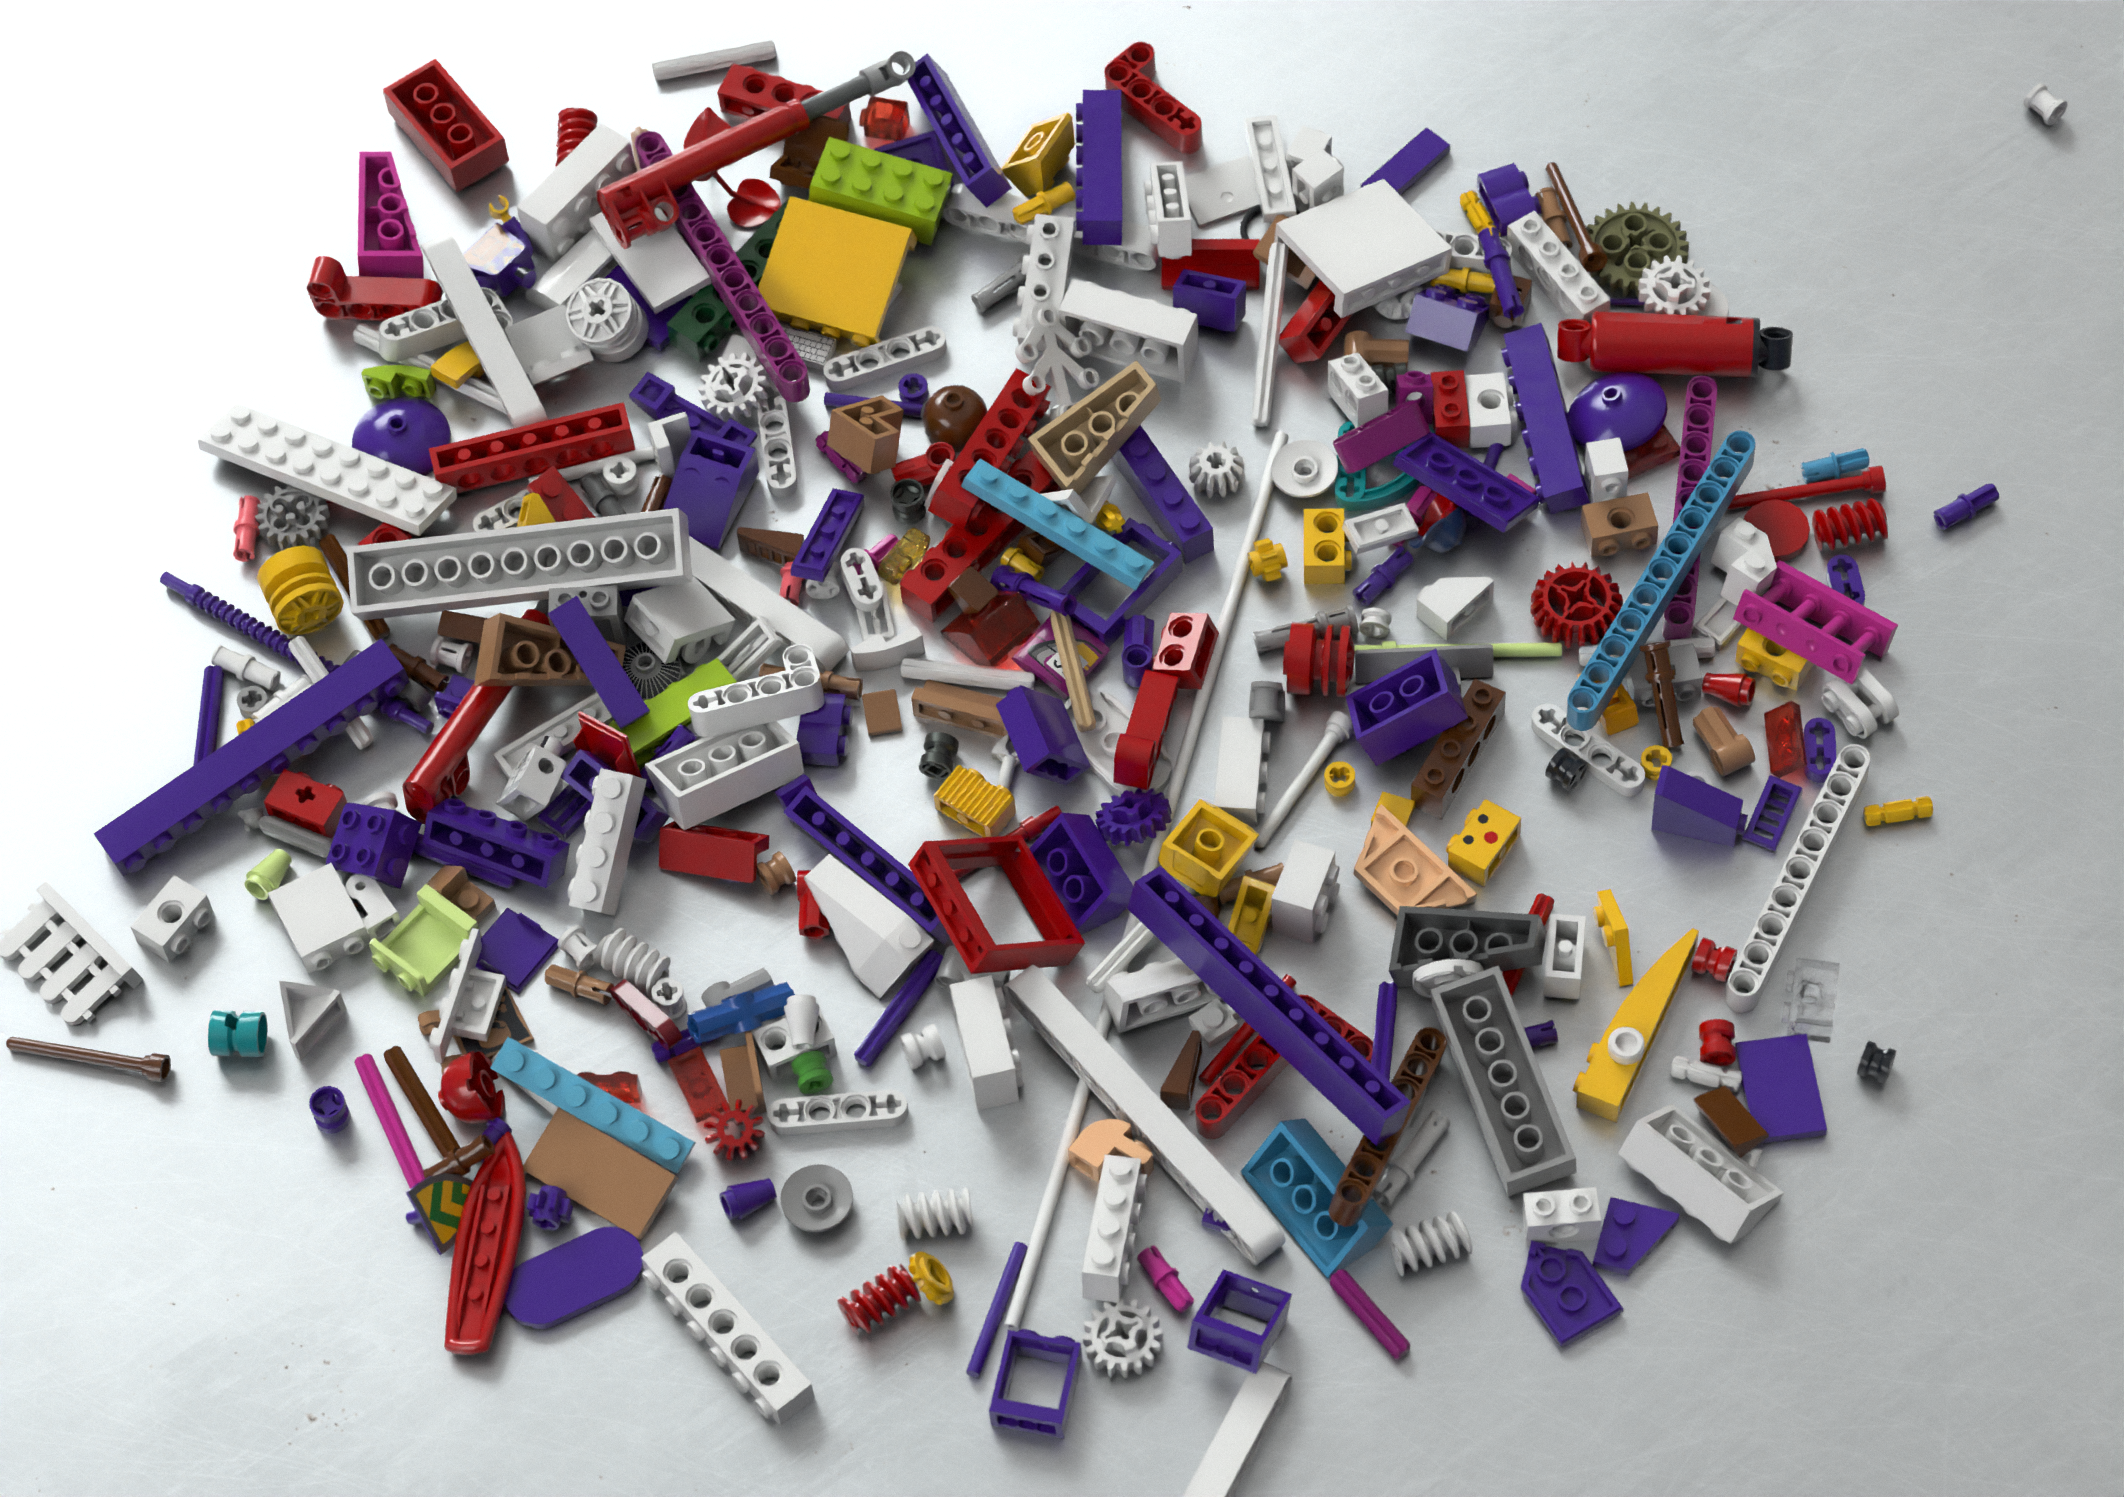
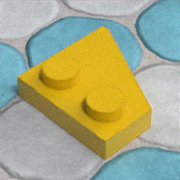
M1611 889L1598 891V906L1593 907L1595 924L1597 928L1602 927L1603 941L1608 948L1619 986L1633 984L1628 926Z

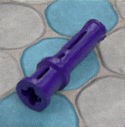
M1009 565L998 566L991 576L990 583L995 586L999 595L1009 594L1017 602L1031 601L1063 616L1072 615L1077 607V600L1073 595L1038 583L1031 574L1027 572L1017 573Z

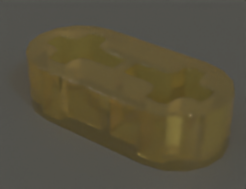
M915 527L911 528L884 557L878 569V576L892 585L898 584L904 574L911 570L926 553L930 545V536Z

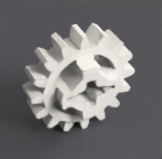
M1679 255L1675 262H1671L1668 256H1664L1663 264L1653 260L1651 269L1644 268L1642 278L1639 279L1638 290L1640 292L1638 300L1639 302H1645L1644 311L1650 312L1654 310L1655 314L1697 315L1698 310L1705 311L1711 289H1709L1710 278L1703 277L1704 268L1694 269V260L1692 259L1686 264L1682 263V257Z
M731 353L728 361L719 357V365L717 367L709 365L708 369L711 373L709 375H701V380L705 385L698 387V391L702 395L700 401L710 414L718 415L723 421H726L730 415L737 422L739 414L742 413L748 418L751 416V408L761 409L758 403L760 399H768L764 389L771 387L767 379L769 374L756 357L750 359L747 353H743L740 359L737 358L735 353Z
M1120 1297L1117 1306L1114 1307L1108 1301L1103 1302L1104 1311L1101 1313L1093 1309L1091 1313L1094 1322L1085 1321L1084 1329L1087 1334L1082 1335L1083 1346L1087 1347L1085 1349L1087 1359L1095 1358L1094 1363L1097 1370L1107 1366L1108 1376L1110 1377L1115 1374L1116 1370H1121L1123 1378H1128L1130 1369H1134L1138 1375L1142 1374V1364L1145 1363L1152 1367L1154 1365L1152 1354H1161L1162 1351L1159 1342L1163 1341V1331L1158 1329L1160 1327L1158 1316L1150 1317L1151 1309L1148 1305L1139 1310L1137 1299H1133L1129 1306L1124 1305L1122 1297ZM1107 1324V1330L1105 1332L1100 1333L1102 1328ZM1147 1337V1341L1144 1347L1140 1351H1138L1139 1345L1144 1343L1145 1338Z

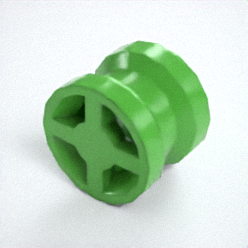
M809 1051L799 1055L792 1061L793 1073L799 1076L797 1083L801 1093L815 1094L827 1089L833 1083L831 1071L825 1067L827 1060L823 1052Z

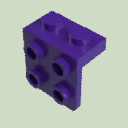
M347 803L343 808L327 856L326 865L332 863L336 871L367 876L389 887L401 889L422 823L396 810Z

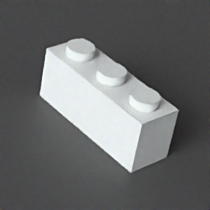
M1222 716L1214 805L1248 826H1257L1258 813H1264L1265 792H1260V783H1267L1268 762H1262L1263 753L1270 752L1271 733L1264 732V719Z

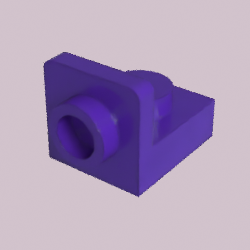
M453 674L444 693L437 691L434 696L438 714L448 720L475 680Z

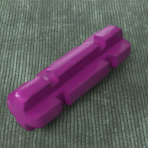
M824 431L816 437V446L824 454L827 453L828 459L842 473H847L846 477L852 483L857 484L865 479L867 473L850 460L840 456L838 452L827 445L829 431Z

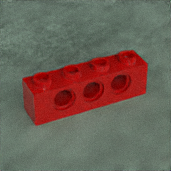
M733 63L717 94L721 112L750 120L778 106H783L784 103L793 99L802 102L824 91L815 89L808 84L802 85L786 80L779 75L773 76L757 71L753 67H744ZM850 103L826 113L824 116L845 121L849 125L852 119Z

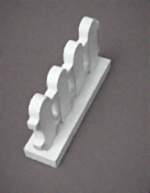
M45 881L36 889L44 900L38 905L32 902L27 907L30 913L12 930L6 927L1 932L4 938L0 940V956L5 960H14L22 954L26 959L18 967L19 975L27 982H34L43 976L47 981L40 988V996L47 1003L55 1004L63 997L68 1001L61 1011L62 1019L71 1026L79 1025L85 1019L90 1023L96 1017L92 1012L111 994L117 997L122 992L118 987L124 981L135 989L144 979ZM61 916L65 921L58 927L54 921ZM48 929L52 934L31 952L27 947ZM83 938L86 943L79 948L75 943ZM69 950L73 956L53 974L49 968ZM104 959L108 965L101 971L97 965ZM91 972L95 977L79 993L74 995L70 990Z

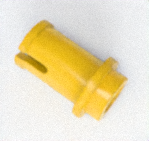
M1008 548L1000 560L1001 565H1009L1017 573L1027 572L1031 574L1036 582L1042 579L1045 572L1044 567L1039 566L1024 556L1020 548Z

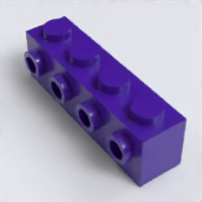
M445 799L428 811L422 843L544 888H547L564 875L570 843L559 840L552 833H540L529 829L522 822L507 821L499 818L492 811L474 809L466 806L465 802L459 799Z

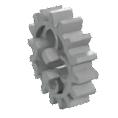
M288 484L285 490L276 486V494L272 496L266 493L264 495L266 504L261 503L257 505L259 514L255 515V518L260 524L258 528L262 538L267 537L268 543L271 546L278 542L281 550H285L288 544L296 547L302 542L306 546H311L310 538L321 539L320 529H328L329 527L327 518L330 517L326 500ZM284 507L288 509L289 513L287 515L285 513ZM300 518L302 525L298 524L297 519Z

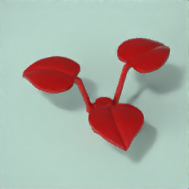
M707 107L689 128L684 139L683 149L685 150L730 129L731 126L710 107ZM718 171L696 180L705 182L711 177L716 179L728 195L733 197L727 205V213L731 221L743 228H754L763 225L782 206L781 200L773 187L760 179L747 178L742 180L737 188V192L730 188ZM663 210V211H664V215H665L666 217H668L667 212H666L665 210Z

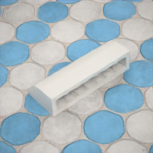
M591 228L526 292V299L544 311L562 304L567 308V303L577 288L590 280L605 278L618 265V262L594 229Z

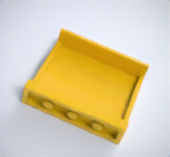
M790 196L758 290L778 322L779 320L788 322L791 327L807 332L809 329L821 331V335L839 340L840 337L851 339V343L865 348L881 342L879 334L908 250L914 251L918 239L912 228Z

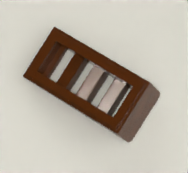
M738 527L736 532L740 551L784 567L785 563L794 561L805 541L804 535L799 533Z
M1193 1030L1161 1087L1160 1099L1168 1108L1188 1111L1191 1107L1203 1050L1200 1031Z

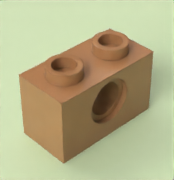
M1648 492L1582 505L1581 527L1591 557L1600 555L1611 556L1620 551L1634 548L1645 549L1650 545L1657 544L1659 525Z

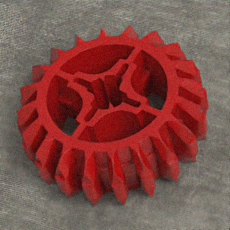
M1571 561L1568 569H1564L1558 564L1555 568V573L1547 570L1544 574V580L1538 579L1535 590L1531 594L1532 604L1530 613L1534 617L1535 627L1541 628L1543 638L1552 636L1553 643L1565 641L1567 649L1570 648L1572 643H1578L1579 647L1585 646V642L1597 645L1598 639H1603L1623 606L1622 594H1619L1620 588L1618 583H1612L1610 573L1601 575L1599 566L1589 570L1586 562L1582 565V568H1578ZM1591 594L1600 600L1603 607L1597 604V601L1591 597ZM1550 604L1556 606V610L1563 614L1562 617L1551 608Z

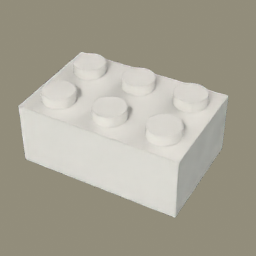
M992 975L950 984L954 1018L977 1111L1018 1102V1088L1024 1086L1020 1071L1022 1069L1018 1051L1013 1043L1014 1037L1010 1019L1007 1018L1005 1011L1006 1005L1002 988L994 987Z

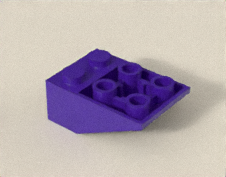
M694 430L681 454L663 510L679 508L688 517L689 536L705 546L719 550L760 472L756 449Z

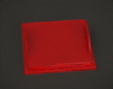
M579 711L578 719L582 729L573 740L577 752L582 749L594 753L616 772L642 778L628 736Z

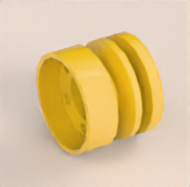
M302 545L277 552L267 559L258 571L257 581L266 602L269 603V608L278 629L285 634L303 635L322 629L334 621L342 610L344 604L342 595L337 588L334 578L331 577L329 567L322 552L315 547Z

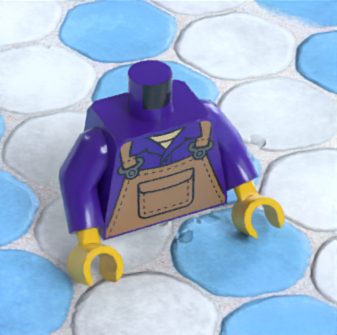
M500 195L498 200L504 209L496 210L489 203V213L494 219H501L504 224L496 223L463 255L480 287L489 288L498 296L505 297L518 285L526 289L532 287L537 275L534 271L535 265L532 260L534 250L530 238L521 227L517 218L509 215V202L504 196Z

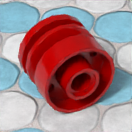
M1291 623L1289 641H1285L1283 675H1287V694L1310 696L1315 680L1321 681L1323 697H1329L1331 682H1337V698H1346L1347 689L1353 678L1355 656L1351 626L1342 625L1340 641L1334 640V625L1328 624L1323 640L1317 639L1314 623Z

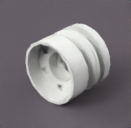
M596 278L583 283L573 292L567 303L566 319L568 327L582 344L589 348L594 357L604 362H620L632 357L641 349L647 338L649 324L646 313L621 283L610 278Z

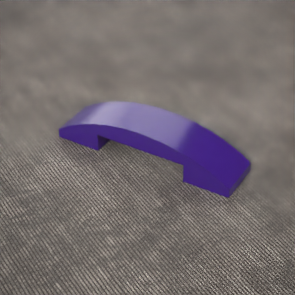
M648 371L629 394V399L655 421L686 412L691 436L694 430H698L748 447L758 437L756 432L729 418L725 422L675 393V386Z

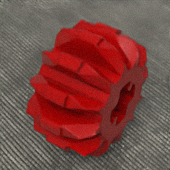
M740 1099L736 1100L735 1110L733 1111L730 1110L729 1103L726 1100L722 1101L723 1115L715 1109H711L709 1112L710 1116L718 1123H704V1129L716 1131V1133L705 1138L706 1144L719 1141L713 1153L717 1156L724 1147L727 1148V1161H732L734 1150L737 1149L741 1159H747L748 1155L744 1147L745 1145L755 1152L759 1149V1145L751 1137L761 1139L765 1136L764 1131L753 1129V1127L759 1126L764 1122L763 1117H756L751 1120L749 1117L754 1113L755 1106L750 1105L745 1113L740 1111L742 1107V1100ZM734 1121L736 1126H743L744 1131L741 1130V1137L739 1139H735L732 1134H725L724 1129L728 1130L729 1127L727 1123Z

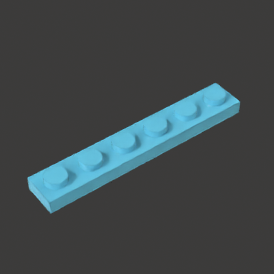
M982 459L977 461L963 480L962 488L1135 591L1151 571L1154 564L1152 560Z
M507 1037L490 1069L676 1174H679L696 1143L510 1037Z

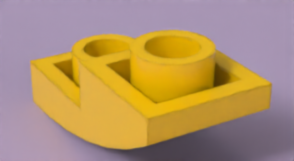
M469 341L454 347L430 366L432 376L455 389L461 387L472 375L480 378L485 373Z

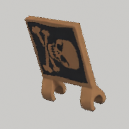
M506 985L487 1042L452 1035L461 1054L445 1057L444 1062L440 1063L442 1067L441 1072L443 1074L444 1069L453 1060L473 1051L474 1053L481 1051L491 1060L502 1048L507 1037L523 1045L534 1042V1038ZM431 1010L419 1014V1029L424 1036L431 1035L432 1029L439 1027L441 1021L439 1018L440 1010Z

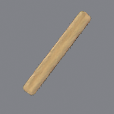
M1052 611L1050 613V621L1077 729L1080 732L1092 731L1096 727V720L1069 615L1063 616L1058 612Z

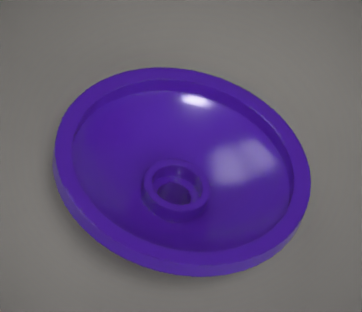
M1619 372L1600 377L1584 387L1572 401L1568 416L1574 439L1584 448H1586V443L1620 438L1623 452L1644 444L1659 431L1666 419L1668 404L1663 389L1652 378L1634 372Z
M412 397L394 398L375 405L360 418L352 435V448L424 476L434 471L429 448L451 443L450 427L442 411L425 400Z

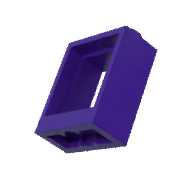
M1223 1269L1192 1320L1187 1349L1256 1374L1287 1321L1292 1294ZM1224 1305L1269 1323L1262 1335L1215 1318Z
M1020 1329L1019 1331L1008 1330L989 1408L991 1426L1064 1439L1083 1358L1081 1343L1062 1335L1055 1336L1054 1338L1040 1336L1037 1332L1029 1329ZM1017 1355L1068 1364L1058 1409L1007 1400Z

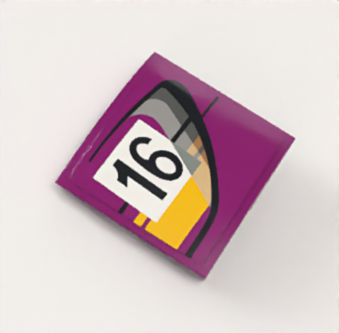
M1049 616L1011 659L1025 672L1034 673L1035 681L1041 678L1060 697L1066 700L1069 697L1050 621L1051 616ZM1070 619L1086 678L1111 649L1092 633Z

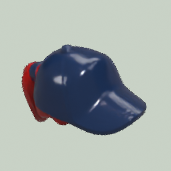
M1435 491L1437 496L1426 510L1423 525L1418 528L1419 535L1410 539L1408 544L1414 549L1424 545L1435 552L1444 553L1450 551L1456 545L1462 544V539L1467 529V520L1464 508Z

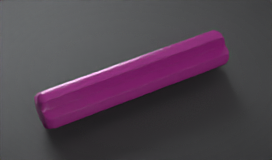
M1345 1269L1338 1270L1330 1277L1331 1287L1395 1359L1402 1358L1410 1351V1342Z

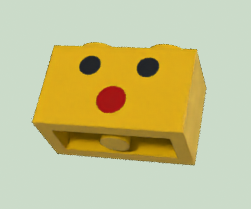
M1484 799L1478 809L1473 808L1469 812L1464 823L1465 828L1460 835L1454 834L1446 847L1448 867L1482 887H1485L1521 835V817L1487 799Z

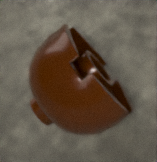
M953 384L942 387L934 392L926 402L923 413V427L932 444L945 442L950 444L956 453L961 452L988 412L986 404L976 391L964 385Z

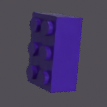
M1436 648L1345 696L1356 739L1376 766L1395 758L1404 751L1427 741L1429 738L1456 726L1459 722L1468 718L1456 675Z

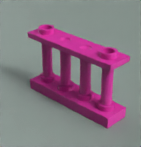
M1780 560L1776 563L1777 568L1769 591L1760 597L1745 589L1733 617L1739 623L1850 684L1856 681L1866 656L1864 652L1869 650L1883 657L1888 652L1898 624ZM1780 601L1794 609V611L1789 613L1775 605V603ZM1809 617L1824 627L1820 630L1804 620ZM1838 633L1854 643L1850 646L1834 636Z

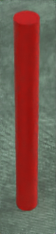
M1286 974L1282 978V981L1291 989L1297 984L1290 975ZM1245 1021L1202 1071L1198 1079L1204 1085L1209 1086L1256 1031Z

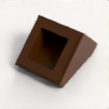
M1038 532L1020 537L1016 547L1022 549L1024 556L1039 566L1044 567V569L1065 551V548Z
M968 566L947 586V589L964 614L978 613L999 594L995 586L972 566Z

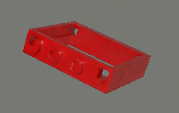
M1021 835L924 841L908 863L971 974L1024 970L1031 965H1035L1038 968L1068 966L1085 944V941ZM1002 866L1045 941L996 945L952 870Z

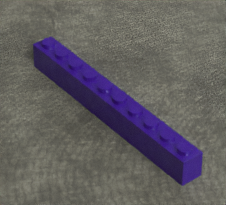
M381 638L93 834L123 877L128 873L137 872L144 867L147 860L158 853H164L171 849L175 842L185 834L194 833L199 830L207 819L216 813L220 814L227 811L235 800L244 794L255 792L260 788L263 781L274 774L282 773L284 769L287 770L291 762L302 755H308L315 751L319 744L331 735L334 736L343 732L348 724L357 717L371 713L382 700L388 696L392 697L399 694L405 688V685L410 682L405 669Z
M1162 866L1135 881L1127 909L1375 1145H1378L1402 1128L1411 1101Z

